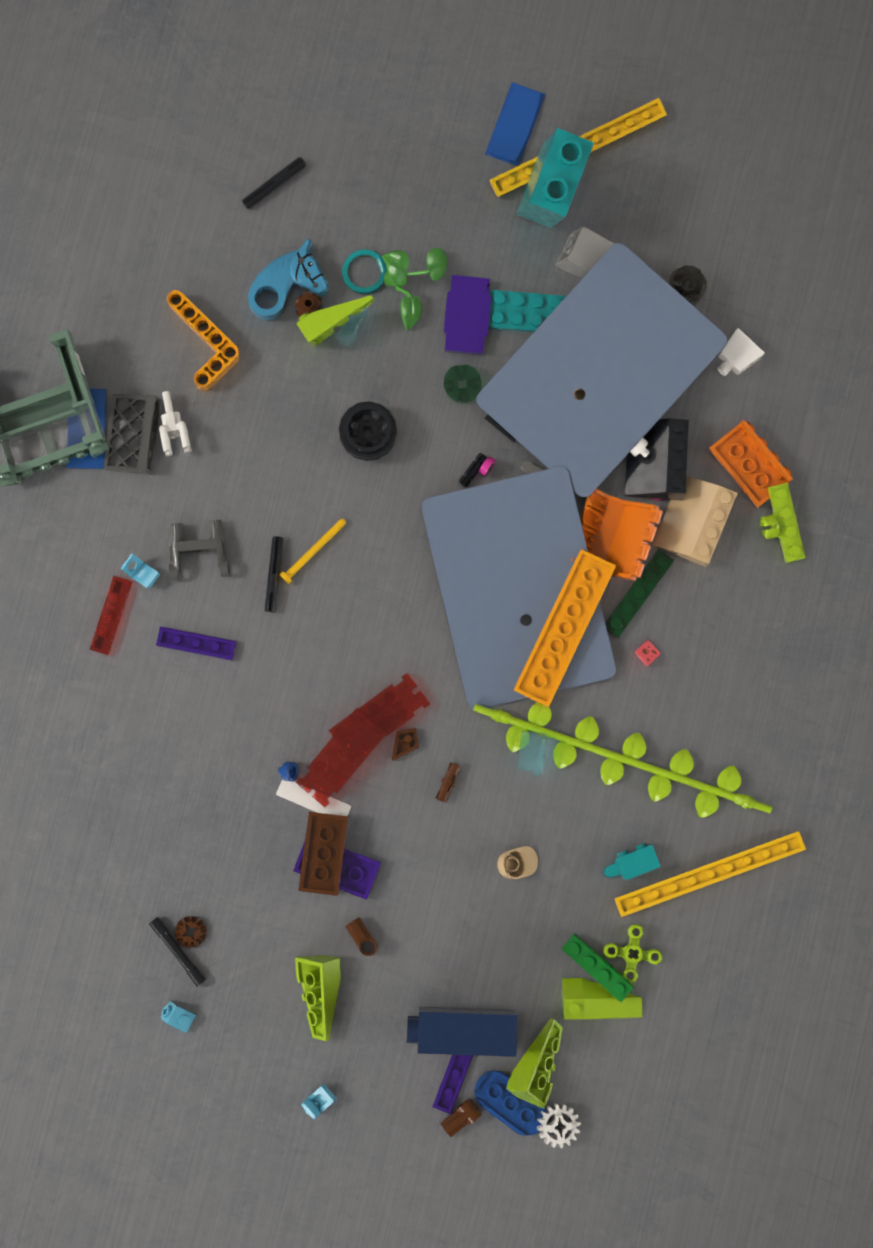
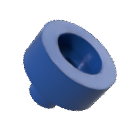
M287 761L283 763L282 767H279L278 773L284 781L294 782L299 775V767L295 762Z

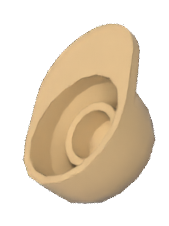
M529 846L507 850L499 856L497 861L499 873L507 879H520L530 876L538 867V856L534 849Z

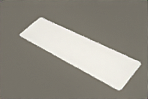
M282 779L276 795L317 813L348 816L351 805L295 781L289 782Z

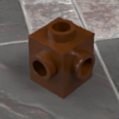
M308 291L304 295L300 294L295 301L296 314L300 317L307 312L310 314L323 309L322 299L317 294H310Z

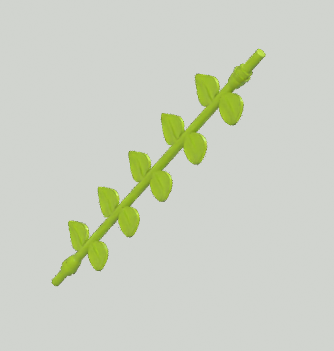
M536 702L528 712L529 722L513 717L502 709L494 708L493 710L478 704L474 706L473 711L489 716L497 723L513 725L506 734L507 746L511 752H516L528 744L529 733L527 730L561 741L555 746L553 751L554 762L560 769L575 761L577 753L574 746L607 757L603 761L600 770L602 780L606 785L615 783L622 778L624 774L622 763L656 774L650 778L648 783L649 796L655 802L665 798L671 792V782L669 779L702 790L695 801L696 811L701 818H705L717 811L719 807L717 796L734 801L735 804L742 806L744 809L754 808L769 814L772 811V806L755 801V798L750 797V795L732 793L741 785V776L735 766H728L720 772L717 778L718 787L686 777L685 775L689 774L694 767V761L687 749H682L674 754L670 761L671 771L637 760L646 752V743L640 733H634L624 741L622 747L623 754L591 744L599 735L598 725L591 716L584 718L578 723L575 729L576 738L542 727L549 723L552 713L550 707Z

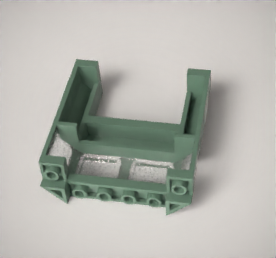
M67 329L49 335L50 342L56 347L67 383L0 406V487L22 484L21 476L26 478L32 476L35 471H47L52 468V465L67 464L70 462L69 459L74 457L80 459L88 456V453H90L92 457L97 458L109 449L72 334Z

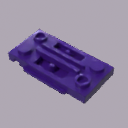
M452 275L451 291L447 293L444 333H446L445 351L483 355L484 337L488 335L491 305L489 278Z

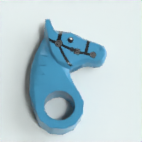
M307 239L299 250L284 254L272 261L256 276L248 293V301L251 311L257 318L269 321L281 316L285 311L293 285L307 288L311 293H315L319 297L325 296L328 293V282L317 260L310 252L312 246L310 239ZM273 291L279 297L278 303L271 309L260 308L256 304L260 293Z

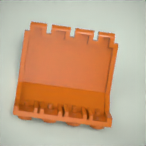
M596 488L587 497L580 517L587 550L589 553L616 565L611 577L635 581L636 577L641 578L645 566L641 562L647 560L651 548L647 544L648 542L653 543L657 527L654 524L659 525L663 511L659 510L660 507L656 505L622 500Z

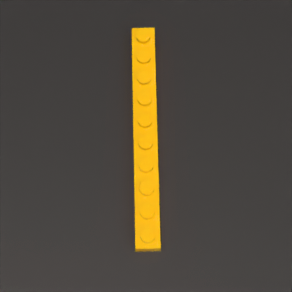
M657 98L579 137L594 142L591 150L593 152L667 116L660 99ZM538 157L490 179L489 182L497 198L528 184Z
M797 831L616 897L614 900L620 917L804 851L806 848L800 832Z

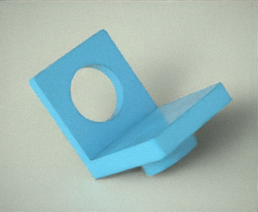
M131 553L120 568L147 589H150L160 575L159 572L148 566L133 553ZM132 561H135L136 564L134 568L129 570V564Z

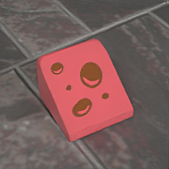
M649 640L634 652L647 667L661 654Z

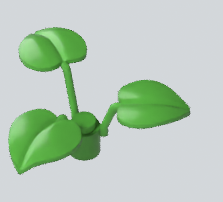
M433 248L428 252L426 264L429 269L407 273L406 270L409 267L410 261L405 251L394 250L382 256L387 267V272L384 275L385 285L396 287V291H401L407 295L401 302V315L406 330H410L420 319L422 304L419 297H412V294L404 290L402 286L406 285L407 276L430 273L432 280L441 279L447 269V257L441 248Z

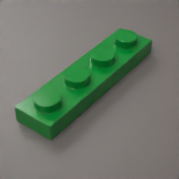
M576 933L562 947V950L620 1002L634 989L635 986Z

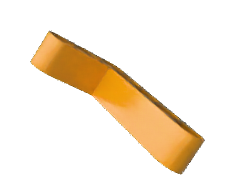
M178 290L171 291L167 296V302L171 310L216 352L194 375V382L197 388L201 391H208L239 361L240 353L238 347L182 292ZM180 298L181 302L179 304H172L173 299ZM188 311L195 312V315L191 318L185 316ZM202 324L209 325L205 331H200L199 327ZM216 337L222 338L219 344H214L212 341ZM229 350H234L236 354L233 357L229 358L226 356ZM217 363L222 365L219 371L212 370L213 365ZM207 377L208 382L202 385L198 383L199 379Z

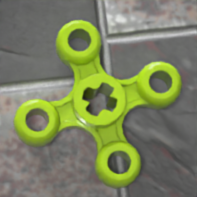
M632 924L628 928L629 943L625 947H619L614 943H607L603 948V953L607 958L622 957L625 960L626 967L622 975L628 979L627 973L632 972V979H628L631 983L636 982L638 978L636 971L638 962L645 960L650 964L657 965L662 961V953L659 950L651 949L645 951L640 947L639 941L644 931L638 924ZM635 928L639 930V933L636 936H634L632 933L633 929ZM610 947L614 948L613 954L608 953ZM630 949L637 950L636 958L628 957ZM653 953L657 954L656 960L651 959Z

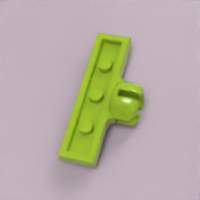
M788 483L768 487L773 513L760 519V527L771 526L770 529L761 531L766 539L779 538L785 563L806 558Z

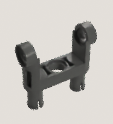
M216 520V528L215 521H209L211 538L191 541L183 539V523H177V529L175 523L170 524L172 541L169 543L171 563L169 564V575L171 581H179V573H181L180 554L217 551V561L221 577L229 576L226 540L222 537V520Z

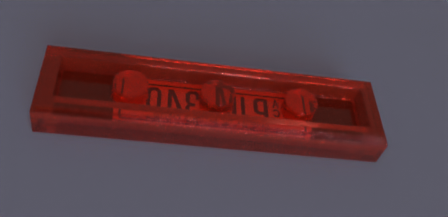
M113 575L90 650L109 656L133 583L132 581Z

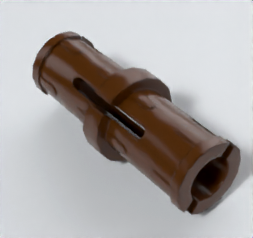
M450 762L444 778L441 779L442 783L435 799L447 803L452 788L456 786L455 781L462 768L461 766Z

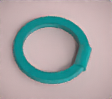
M362 249L353 252L346 258L342 267V277L345 284L352 291L368 294L378 290L384 284V275L387 272L385 261L377 252ZM370 256L377 260L381 275L374 285L363 288L354 285L350 281L348 268L357 257Z

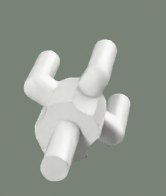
M162 392L166 413L161 415L162 425L159 427L165 456L173 455L170 438L181 437L184 453L191 452L186 423L181 421L180 412L173 411L170 392Z

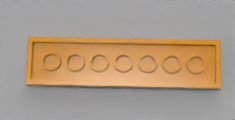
M582 549L580 550L516 683L514 691L547 707L550 706L616 565Z

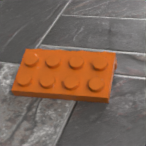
M742 420L735 428L709 447V450L753 504L759 508L770 499L768 487L790 483L793 480L792 472L788 467L782 466L779 462L780 458L774 451L771 452L767 448L768 444L764 438L757 436L754 432V426L750 422Z

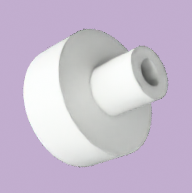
M642 438L630 453L634 456L640 453L645 458L650 453L645 448L648 442Z

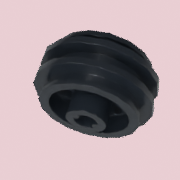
M371 401L357 403L348 408L341 418L339 425L341 443L346 452L356 459L364 461L378 460L387 455L395 444L397 437L396 421L391 412L379 403ZM368 415L371 418L369 421H365L363 417ZM381 420L384 425L378 427L376 425L377 421ZM354 422L359 425L357 429L351 427ZM371 430L372 436L366 437L364 431ZM379 435H384L383 441L377 439ZM359 437L360 441L355 443L352 439ZM366 444H367V445H369V444H372V445H373V447H365V446H366Z

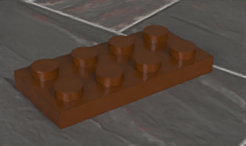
M309 812L298 891L338 896L349 817Z

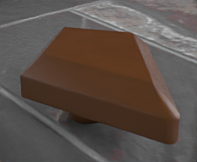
M416 728L396 732L392 755L393 761L419 748Z

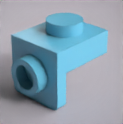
M169 1001L162 1010L161 1019L166 1024L187 1033L196 1015Z
M322 1084L305 1099L301 1106L308 1115L315 1119L337 1098L325 1084Z

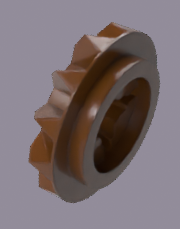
M187 916L177 923L174 932L176 940L182 946L194 948L205 940L207 930L201 919L195 916ZM186 924L191 929L198 927V929L193 933L194 939L193 937L191 938L190 935L183 937L185 932H187Z

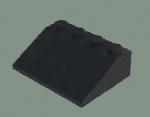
M659 419L643 436L648 442L645 448L650 453L645 458L640 453L637 456L630 452L627 454L625 496L683 500L686 493L689 420Z

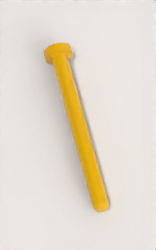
M343 518L340 519L286 573L282 571L279 574L280 577L287 584H290L292 582L291 578L346 525V521Z

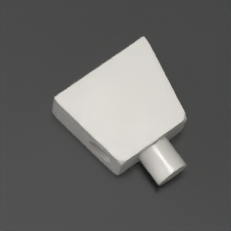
M737 328L718 356L723 363L717 370L723 376H726L731 370L739 375L760 360L765 352Z

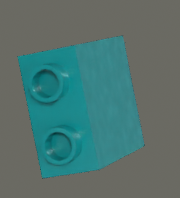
M557 128L542 145L516 215L548 228L554 227L563 220L571 205L594 142Z

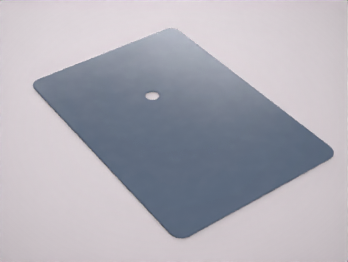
M617 243L604 254L479 392L476 398L477 404L548 469L554 467L566 468L569 472L573 491L580 497H588L727 344V337L627 246ZM577 389L584 390V399H575L574 391Z
M554 467L425 499L421 505L468 705L472 709H474L475 704L488 708L528 698L514 691L516 683L580 550L588 552L569 472L564 467ZM600 601L557 691L609 679L616 672ZM525 614L530 615L532 618V622L528 626H524L520 622V618Z

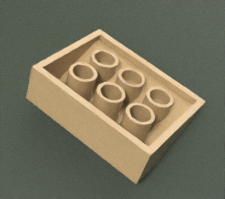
M686 476L685 496L683 500H670L652 545L707 567L737 492Z

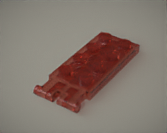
M408 673L401 677L403 681L394 687L391 684L329 730L351 762L415 716L413 712L421 706L425 709L430 705V702L421 690L415 695L412 691L418 686Z
M356 708L307 767L310 770L304 778L299 777L295 783L308 794L314 789L316 792L312 797L326 808L330 803L328 801L329 797L334 792L339 793L386 736L387 732L362 710Z

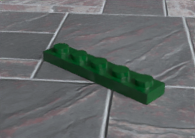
M658 549L643 570L641 578H637L606 621L605 625L609 633L616 638L620 637L674 562L673 558Z

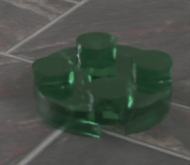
M466 364L456 365L446 372L443 388L446 395L452 401L466 404L477 397L481 391L482 381L479 372L474 367ZM465 379L467 387L459 388L458 380L463 381Z

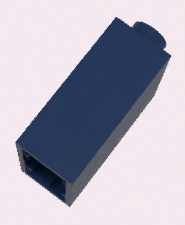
M419 1007V1016H408L407 1043L418 1044V1054L517 1057L518 1015L514 1010Z

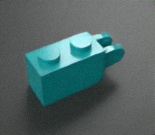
M645 842L635 846L636 850L629 853L628 850L618 853V858L614 859L615 863L606 866L603 869V874L608 878L620 875L621 878L629 880L659 868L661 865L653 845L647 846Z

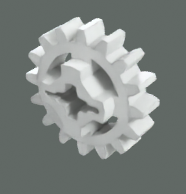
M554 1103L553 1109L547 1106V1112L541 1111L543 1118H537V1121L541 1123V1125L537 1126V1130L542 1131L539 1137L545 1138L544 1142L546 1144L551 1142L553 1148L557 1144L560 1148H563V1143L570 1146L569 1140L573 1139L576 1141L577 1139L574 1134L580 1133L576 1126L581 1125V1122L575 1120L579 1117L578 1114H572L573 1109L571 1107L567 1109L565 1104H562L561 1108H559V1105ZM562 1113L568 1115L570 1120L563 1119ZM558 1122L562 1123L559 1126V1130L555 1128V1126H558ZM547 1132H554L556 1138L550 1137Z

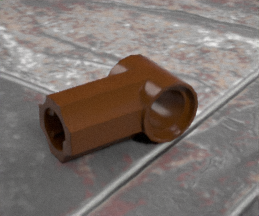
M360 917L345 926L363 955L372 956L377 952L378 944ZM367 941L372 942L374 945V949L370 953L365 952L363 948L364 943Z
M469 1098L440 1124L446 1133L452 1137L467 1124L470 1125L475 1122L482 1113L471 1098Z

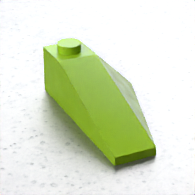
M370 295L310 314L307 312L299 317L300 321L296 324L307 341L316 346L335 333L334 328L336 326L345 325L349 321L350 315H358L371 305L375 299Z
M329 955L295 957L296 978L298 983L301 982L304 994L301 996L302 1000L307 1003L308 1012L306 1015L312 1037L329 1041L341 979L340 958Z
M562 978V1013L564 1020L642 1017V997L629 993L620 1002L599 983L584 978Z
M550 1018L514 1068L506 1087L516 1097L545 1109L552 1091L553 1083H550L551 1072L556 1069L554 1056L559 1051L563 1027L556 1020Z

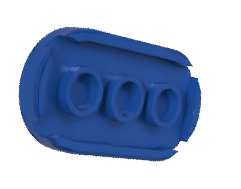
M488 1071L479 1077L475 1085V1097L481 1107L519 1135L527 1136L540 1132L537 1130V1126L541 1125V1123L537 1121V1118H543L541 1111L546 1112V1109L522 1100L508 1091L506 1087L510 1077L501 1071Z

